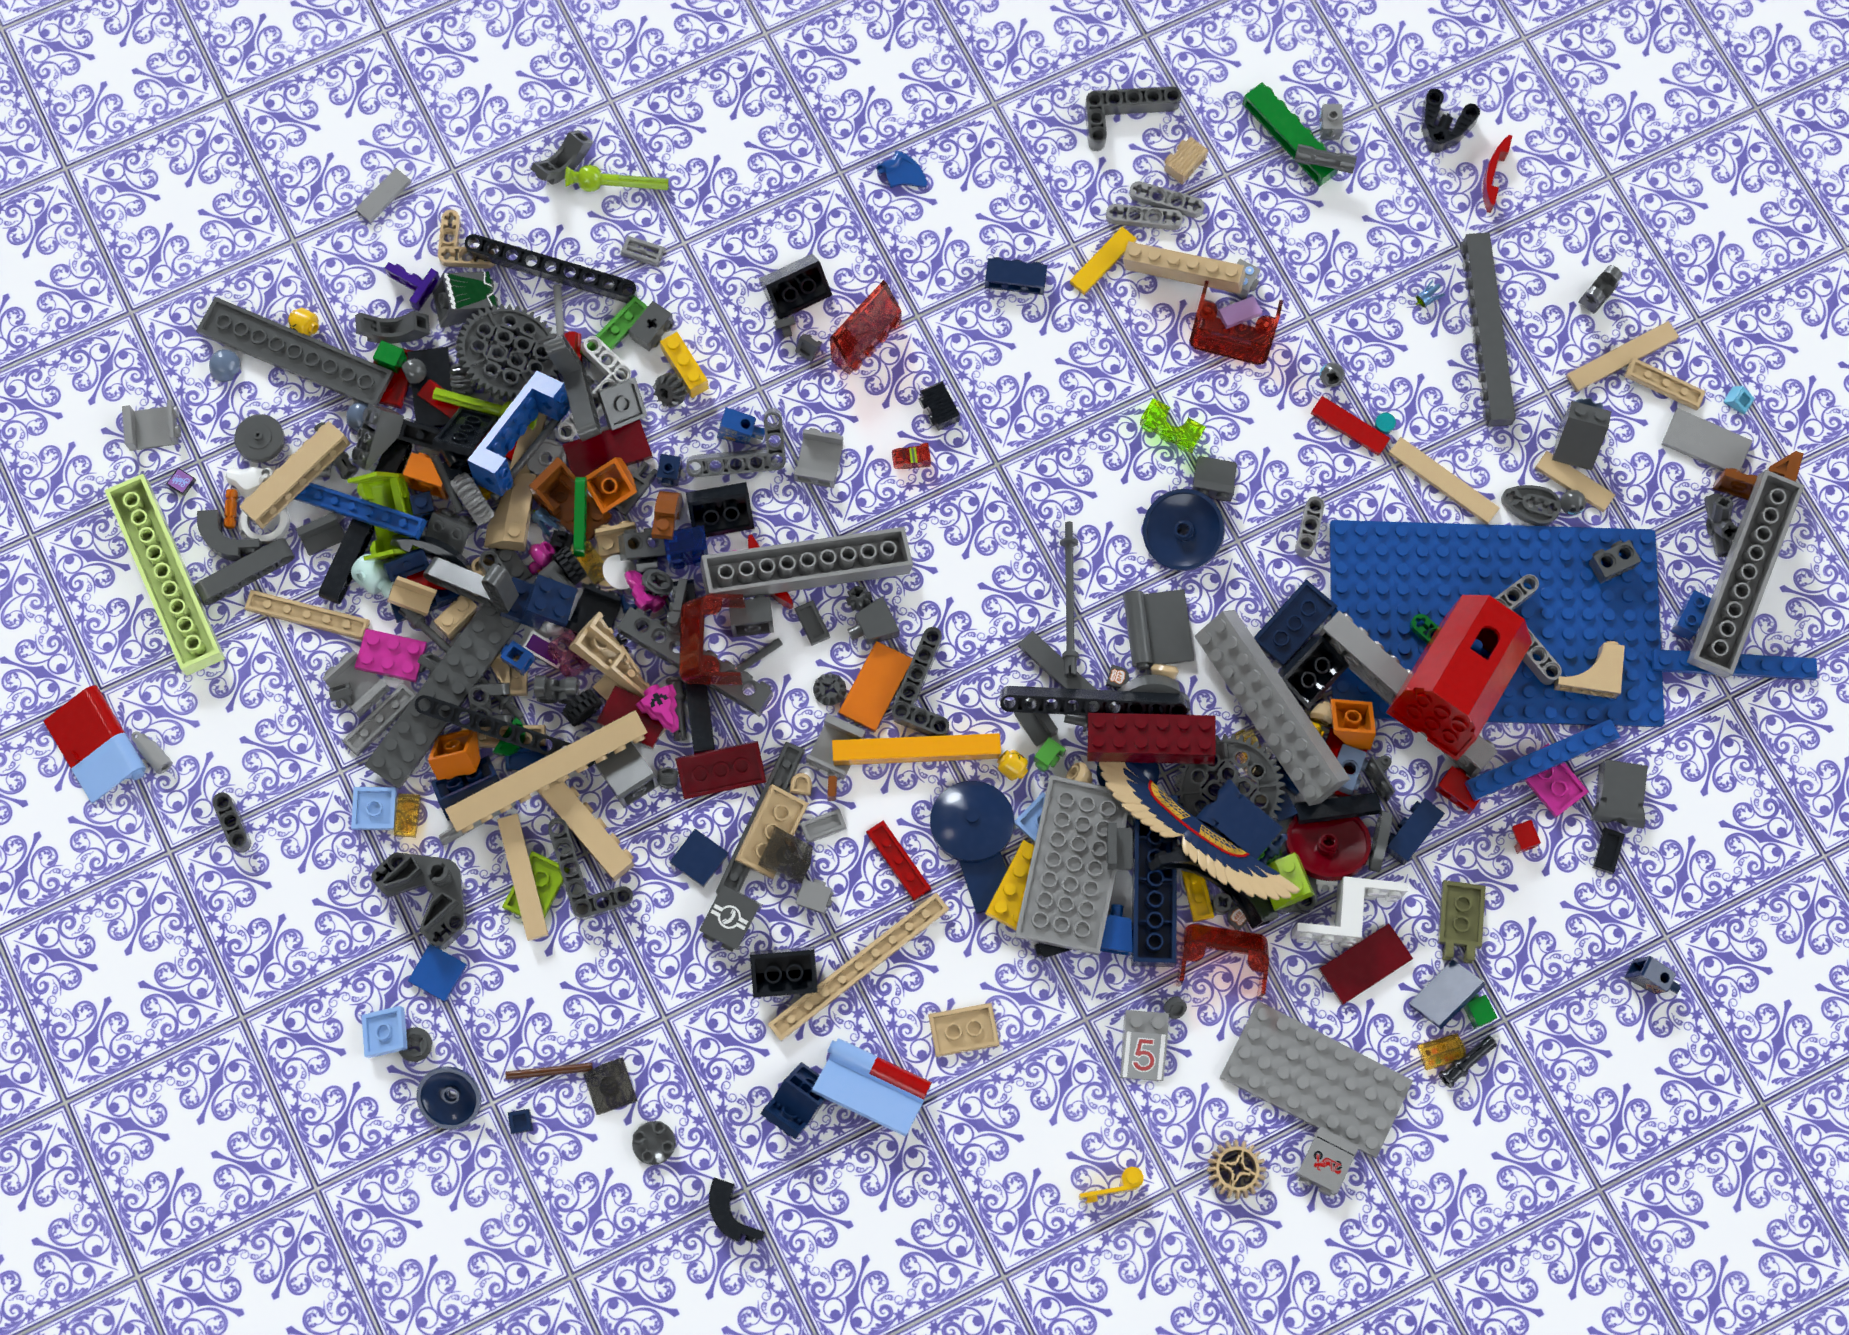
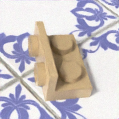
M622 521L619 525L610 526L605 524L594 529L600 559L612 555H620L618 536L624 534V530L636 529L635 522ZM629 539L628 546L631 549H635V542Z

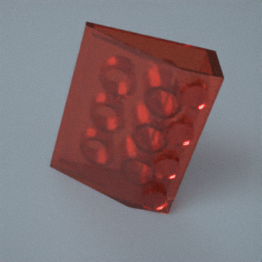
M884 280L830 337L831 361L848 375L853 371L859 370L863 364L862 361L866 357H870L875 352V347L879 343H883L888 338L889 332L893 328L896 329L902 322V311Z

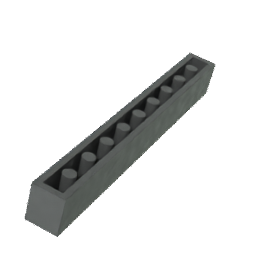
M1490 232L1466 234L1464 240L1460 243V251L1464 253L1463 271L1467 273L1465 287L1466 290H1469L1470 295L1468 297V308L1472 310L1470 324L1471 327H1474L1473 344L1477 347L1475 361L1476 364H1479L1480 369L1478 371V382L1482 383L1480 398L1481 401H1484L1485 405L1483 419L1487 420V427L1511 426L1516 416Z

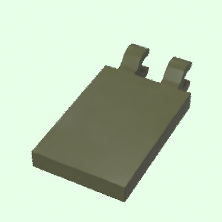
M1443 880L1438 944H1444L1442 960L1451 961V958L1454 957V946L1465 947L1463 963L1472 964L1475 961V948L1481 949L1486 886Z

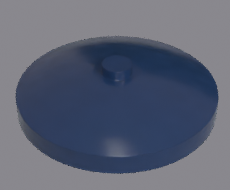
M1192 489L1172 490L1157 498L1147 510L1142 527L1143 540L1150 555L1164 567L1176 571L1195 570L1209 563L1219 552L1225 536L1224 518L1218 506L1207 495Z
M981 781L959 782L944 790L933 804L930 814L932 837L937 846L946 855L955 860L966 863L987 861L1000 854L1011 840L1014 831V812L1012 806L999 789Z

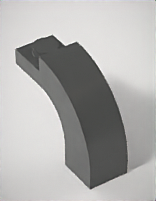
M580 130L568 132L561 147L554 155L546 160L533 162L530 169L536 173L539 179L548 181L551 185L556 184L565 178L566 166L574 170L581 163L591 148L593 141Z
M411 311L397 318H378L361 312L355 315L356 334L366 336L369 342L380 343L382 340L390 344L418 340L430 334L429 315L416 311Z
M218 510L197 511V526L200 535L209 548L218 556L226 560L238 561L243 558V554L249 555L263 547L259 538L235 540L224 536L222 531V515Z
M1143 675L1130 680L1118 690L1181 694L1186 699L1187 711L1191 710L1190 699L1185 693L1180 691L1179 682L1163 675ZM1133 703L1131 706H1134V707H1135V706H1139L1140 704H1139V703ZM1176 705V706H1174V707L1177 709V708H1180V707H1182V706H1181V705Z

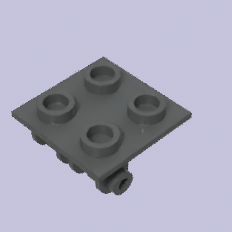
M1373 755L1367 763L1365 773L1376 784L1378 795L1387 802L1395 793L1394 788L1384 774L1391 765L1392 760L1387 755L1377 759Z

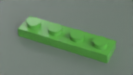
M636 296L633 297L596 337L613 350L628 335L629 329L648 306ZM589 342L587 348L590 351H596V345L593 342ZM580 351V353L582 354V356L585 357L590 363H592V362L582 353V351Z

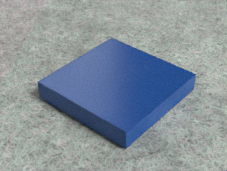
M429 944L409 977L408 982L446 1003L467 964Z

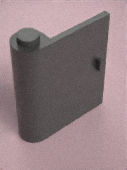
M1184 589L1144 594L1143 591H1129L1123 594L1133 667L1142 671L1149 669L1153 664L1166 665L1194 661Z

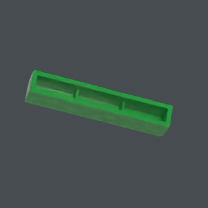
M1261 82L1244 95L1242 105L1293 159H1295L1298 144L1327 151L1325 145L1321 141L1318 142L1313 136L1312 131L1302 125L1298 116L1294 113L1292 114L1287 109L1285 102L1279 100L1269 86ZM1298 163L1319 187L1338 173V170L1334 168Z

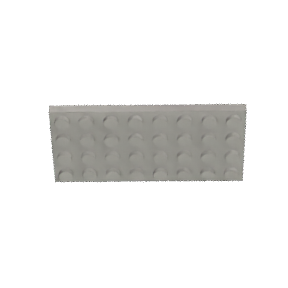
M1050 775L1016 928V938L1099 956L1117 871L1107 870L1108 823H1117V828H1125L1129 813L1122 807L1123 802L1116 800L1112 796L1113 792L1108 790L1107 787Z
M1257 1001L1219 1077L1315 1128L1321 1126L1360 1146L1358 1150L1373 1158H1377L1413 1080L1260 1001Z

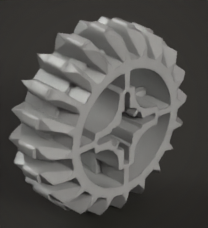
M468 473L459 474L451 480L452 488L477 525L486 524L494 517L493 510Z

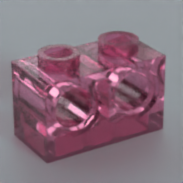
M571 629L547 645L549 656L560 664L559 669L564 677H577L592 666L569 648L566 652L559 650L558 643H565L569 647L576 637ZM570 660L578 661L580 668L573 669L570 666Z

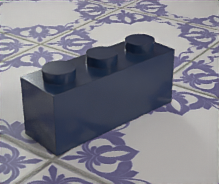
M1000 257L988 258L985 288L1044 295L1047 265H1043L1041 262L1026 263L1018 259L1009 261Z
M1426 798L1421 803L1416 801L1410 809L1412 815L1401 820L1397 826L1400 830L1396 835L1392 832L1389 836L1386 852L1402 865L1408 862L1445 814Z

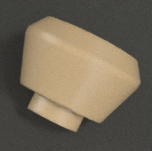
M1153 664L1150 668L1152 675H1163L1174 680L1179 673L1177 667L1171 665Z
M1326 701L1318 703L1309 713L1310 719L1321 726L1333 727L1330 703Z
M1083 762L1072 765L1066 774L1067 779L1090 784L1093 781L1092 772Z

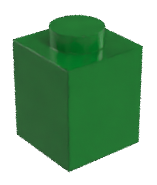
M381 340L373 360L375 364L398 374L403 363L407 361L404 349Z
M1476 994L1463 1007L1474 1029L1498 1018L1486 994L1481 997L1479 994Z

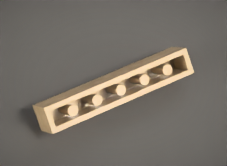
M1129 241L1123 256L1125 270L1238 294L1241 293L1246 277L1244 265Z
M328 421L325 425L319 427L317 432L310 439L306 440L301 448L291 454L288 460L281 467L277 468L265 482L261 483L254 493L245 498L239 507L253 522L263 529L351 443L339 429Z
M556 780L549 784L550 789L540 793V796L558 817L566 822L570 831L614 882L634 867L632 861L634 857L627 849H621L618 845L620 840L614 833L609 835L605 830L607 825L600 817L596 819L591 814L593 809L586 801L582 803L578 799L580 794L573 786L569 788L565 781L558 784Z

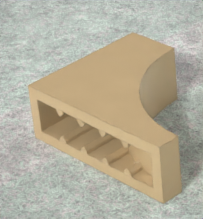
M1615 641L1603 643L1599 648L1597 659L1590 669L1575 676H1559L1554 683V690L1616 699L1621 694L1625 646L1618 645V642Z

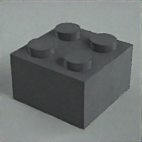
M758 595L753 597V599L735 598L733 601L728 602L733 637L774 633L770 597Z

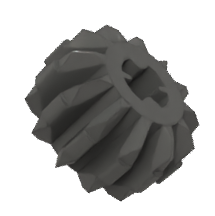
M453 364L450 371L452 392L466 396L474 394L476 385L470 384L472 377L466 379L467 372H461L463 365Z
M670 372L659 376L652 386L655 390L653 395L658 397L657 402L661 401L663 407L669 406L670 408L683 403L688 394L684 390L687 386L683 385V378L678 379L677 373L671 374Z

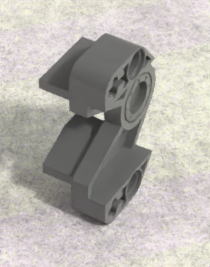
M396 852L391 854L372 872L371 878L373 883L387 898L424 886L433 895L419 931L436 948L440 950L448 948L465 932L467 917L462 874L456 863L450 859ZM397 860H403V862H401L396 868H394V863ZM383 875L385 878L381 881L379 877ZM453 920H461V925L458 928H451ZM446 927L451 932L450 935L445 931ZM438 935L443 937L444 940L442 942L436 938Z

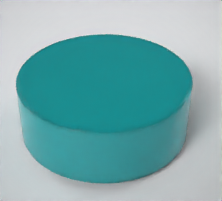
M1381 413L1375 420V428L1383 434L1392 432L1396 425L1395 417L1390 413Z

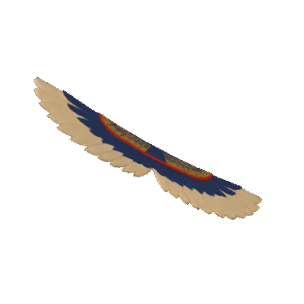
M1099 762V767L1103 771L1101 776L1107 781L1105 786L1113 792L1112 796L1116 800L1123 802L1122 807L1126 811L1131 812L1134 818L1141 819V824L1151 826L1150 830L1159 833L1161 837L1173 838L1183 836L1182 849L1186 856L1189 854L1190 859L1195 864L1198 860L1200 868L1203 871H1206L1207 868L1210 876L1213 878L1217 877L1222 884L1227 885L1228 882L1237 892L1242 890L1250 897H1254V894L1265 900H1267V896L1271 899L1279 900L1280 897L1285 899L1291 898L1292 895L1290 893H1299L1300 889L1281 876L1279 872L1233 845L1184 810L1131 762Z

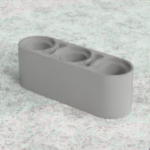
M1318 496L1310 497L1303 510L1295 545L1296 554L1300 557H1309L1317 543L1325 507L1324 501ZM1315 505L1319 511H1313L1309 506ZM1305 524H1311L1315 529L1309 530ZM1301 543H1307V544H1309V545H1310V548H1309V549L1303 548V547L1301 546Z

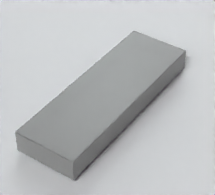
M395 168L355 208L356 212L369 223H372L412 183L411 179Z

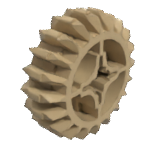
M1238 1140L1233 1141V1147L1229 1141H1226V1149L1222 1145L1217 1146L1220 1154L1216 1151L1211 1153L1216 1160L1208 1159V1163L1214 1165V1167L1207 1168V1172H1214V1175L1209 1176L1208 1179L1209 1181L1216 1179L1217 1182L1212 1187L1216 1188L1220 1185L1222 1187L1219 1190L1220 1195L1227 1190V1198H1231L1232 1193H1235V1199L1238 1200L1240 1199V1193H1242L1244 1198H1248L1247 1190L1254 1195L1256 1190L1253 1186L1256 1188L1262 1187L1261 1183L1257 1180H1265V1176L1259 1174L1266 1171V1167H1259V1164L1264 1163L1265 1160H1257L1256 1157L1261 1154L1260 1151H1257L1255 1154L1251 1152L1255 1147L1254 1145L1246 1149V1141L1241 1143V1147ZM1238 1152L1234 1162L1221 1161L1224 1155ZM1244 1155L1252 1162L1254 1171H1251V1169L1244 1165ZM1238 1163L1239 1169H1242V1172L1235 1176L1231 1167ZM1219 1168H1222V1170L1229 1174V1184L1222 1179ZM1239 1177L1252 1178L1248 1185L1235 1187Z

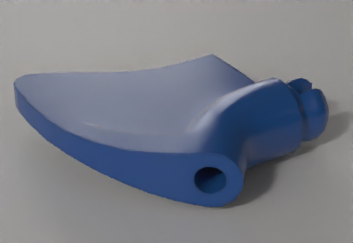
M895 151L891 159L876 165L879 174L885 173L891 188L900 185L927 187V179L921 167L906 153Z

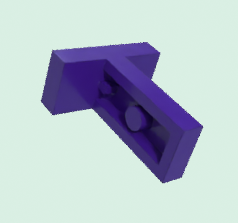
M388 262L384 268L388 277L415 291L409 301L412 308L420 311L440 279L439 273L432 268L424 279L415 273L411 275L399 264L394 265Z

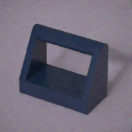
M418 548L383 561L390 581L394 582L397 576L405 578L426 570L429 561L425 550Z

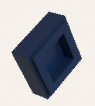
M530 1109L508 1112L511 1135L533 1131Z

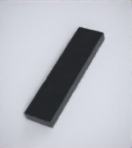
M1377 792L1329 798L1320 804L1311 806L1307 802L1294 804L1298 812L1296 815L1298 824L1379 814L1382 810Z

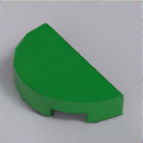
M515 717L512 724L523 727L522 722ZM510 727L503 735L504 738L511 736L512 729ZM526 732L522 733L520 736V741L522 744H524L526 740ZM500 740L493 753L499 756H510L517 753L522 747Z

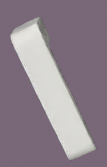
M589 336L581 344V351L606 376L592 391L593 399L598 402V407L596 408L598 413L602 407L597 391L602 390L605 384L612 386L631 378V370L598 337ZM587 342H593L596 345V351H590L587 348ZM602 356L609 357L611 364L608 366L604 365L601 360ZM616 371H623L625 379L620 380L616 376ZM572 412L555 430V436L560 442H568L577 434ZM562 427H567L570 430L569 437H564L561 434Z

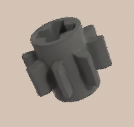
M855 586L848 591L849 597L846 598L848 606L851 605L852 611H861L870 604L869 600L873 598L871 592H867L865 586Z

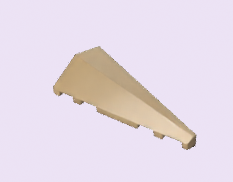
M598 612L581 629L568 648L630 693L644 698V691L650 687L649 683H645L639 674V668L625 647L619 644L613 635L614 631L612 628L606 625L602 619V613Z

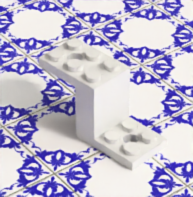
M1344 876L1337 885L1335 926L1298 922L1292 929L1291 939H1297L1298 943L1318 941L1319 945L1329 946L1331 943H1337L1340 947L1351 948L1352 945H1356L1362 938L1364 899L1376 900L1377 897L1385 898L1387 902H1397L1408 892V883Z

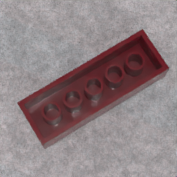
M1088 713L1087 761L1179 764L1215 763V715Z

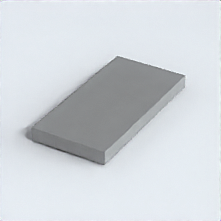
M1677 408L1661 445L1721 471H1724L1726 468H1735L1740 471L1753 440Z

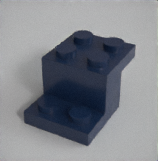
M539 574L533 584L512 577L519 597L508 613L501 612L500 616L537 630L541 628L544 621L566 627L578 590L577 588Z
M801 1062L784 1079L773 1099L763 1108L760 1114L768 1122L783 1130L786 1135L796 1139L813 1121L821 1106L827 1100L811 1092L820 1075Z

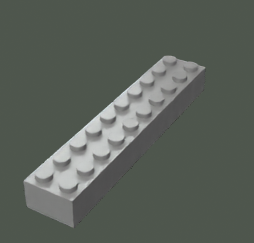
M1768 470L1758 475L1687 663L1723 678L1733 675L1805 485Z
M905 527L702 555L700 562L707 603L910 574L913 566Z
M1235 610L1222 611L1194 636L1309 806L1322 803L1350 780L1344 768Z
M1338 611L1322 628L1319 636H1323L1350 665L1348 668L1391 705L1411 670L1403 668L1395 656L1389 655L1384 651L1382 644L1378 641L1374 642L1365 629L1357 627L1348 614ZM1479 735L1458 761L1446 753L1444 754L1459 768L1463 769L1468 776L1474 778L1498 751L1491 741L1484 740Z

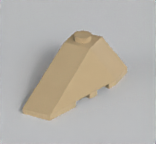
M518 473L514 478L513 483L515 486L505 492L494 513V517L487 526L484 547L526 552L533 496L529 485L536 479V474Z

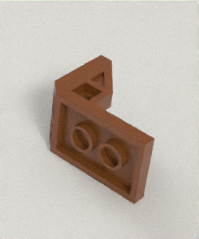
M1795 451L1771 465L1767 470L1796 482L1804 453ZM1726 468L1715 480L1712 489L1749 500L1758 476L1740 473L1735 468Z
M557 457L529 485V488L536 503L541 508L546 509L551 516L559 519L560 522H557L570 534L574 535L576 477L566 464ZM588 493L586 544L595 536L594 529L607 524L613 518L609 512L602 514L596 502Z

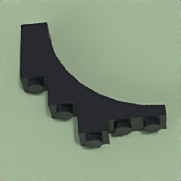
M1182 843L1172 849L1170 853L1162 851L1155 854V859L1148 863L1151 871L1163 869L1182 870L1209 880L1231 896L1232 900L1245 915L1252 929L1269 924L1279 917L1268 896L1267 900L1258 897L1256 894H1254V897H1250L1242 890L1237 892L1228 882L1227 885L1222 884L1217 877L1213 878L1210 876L1207 868L1206 871H1203L1198 864V860L1195 864L1190 859L1189 854L1188 856L1184 854Z

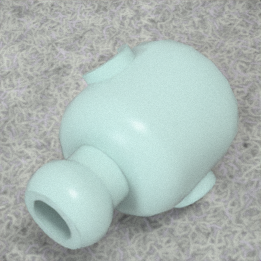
M371 554L362 555L352 566V579L373 595L381 592L388 599L394 582L390 581L383 561H364L363 556Z

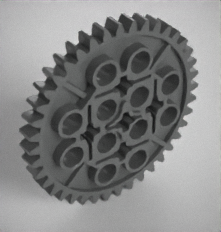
M500 304L499 309L492 305L491 310L486 306L484 312L479 309L477 315L473 313L471 318H467L465 324L462 325L456 340V358H459L458 365H463L461 372H467L465 378L472 377L470 384L478 383L477 390L483 387L484 394L490 391L492 398L498 394L499 400L506 396L507 401H510L511 397H514V399L534 375L532 370L539 371L554 379L557 378L559 371L544 348V342L555 338L557 334H550L553 328H546L547 321L541 323V316L534 318V312L527 314V308H524L521 312L519 306H516L515 310H513L511 304L508 305L507 309L504 308L503 304ZM494 335V339L491 344L492 347L490 346L488 354L485 355L488 349V344H490L491 338ZM510 347H512L509 357L506 358ZM532 350L533 352L531 354L530 361L527 365L526 370H524V367L527 362L526 359H528L530 351Z
M1223 734L1222 740L1216 735L1215 756L1218 758L1217 764L1215 766H1209L1208 764H1184L1185 768L1179 767L1178 770L1182 772V775H1177L1176 778L1181 780V782L1174 784V786L1180 788V791L1174 794L1181 796L1178 799V804H1182L1184 810L1196 817L1199 814L1196 808L1197 803L1200 801H1205L1207 805L1212 803L1204 794L1212 801H1216L1218 795L1212 796L1210 788L1213 785H1219L1221 788L1223 786L1221 782L1225 783L1227 781L1223 776L1224 771L1232 769L1234 776L1231 780L1238 789L1243 782L1250 784V790L1245 794H1241L1246 798L1250 797V801L1255 805L1257 797L1265 796L1266 804L1259 808L1268 816L1278 818L1274 812L1275 810L1282 811L1278 803H1284V800L1279 798V796L1286 794L1285 791L1280 790L1286 784L1279 782L1284 775L1277 774L1282 768L1280 766L1274 767L1278 760H1270L1272 752L1264 754L1266 751L1265 746L1258 749L1260 744L1258 741L1252 745V738L1249 737L1244 742L1243 735H1240L1238 740H1236L1235 734H1232L1230 739H1228L1226 734ZM1246 753L1247 761L1239 764L1237 762L1238 754ZM1230 762L1234 763L1240 769L1245 770L1246 768H1248V776L1252 778L1257 784L1253 783L1247 777L1242 776L1240 778L1239 770L1235 768ZM1257 766H1262L1264 769L1261 777L1253 775V770ZM1201 771L1204 773V779L1197 783L1194 781V775L1196 772ZM1211 771H1218L1217 776L1219 778L1217 780H1209L1211 778L1209 775Z

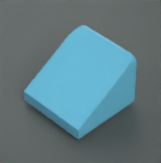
M1734 386L1724 402L1740 413L1746 414L1755 398L1744 386Z

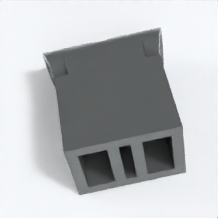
M1607 759L1599 764L1596 804L1590 821L1603 823L1617 821L1624 826L1644 829L1645 812L1643 804L1648 766Z

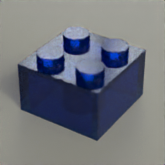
M704 526L674 530L673 540L664 539L669 568L682 569L686 565L692 564L700 566L701 556L709 554Z

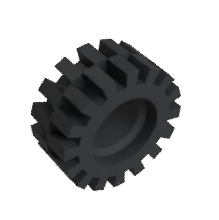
M567 546L552 555L555 562L565 572V576L574 585L587 577V573L581 566V563Z
M587 689L585 692H581L580 695H576L574 699H571L570 703L566 704L565 708H563L562 714L572 726H579L582 722H586L588 718L590 719L597 712L596 710L600 709L602 702L591 689Z

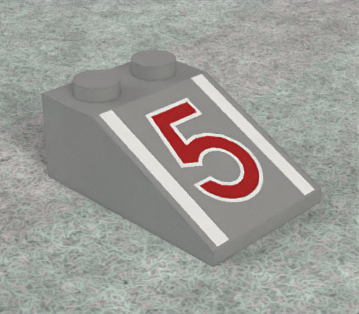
M1125 1011L1120 1078L1151 1081L1164 1080L1169 1013Z

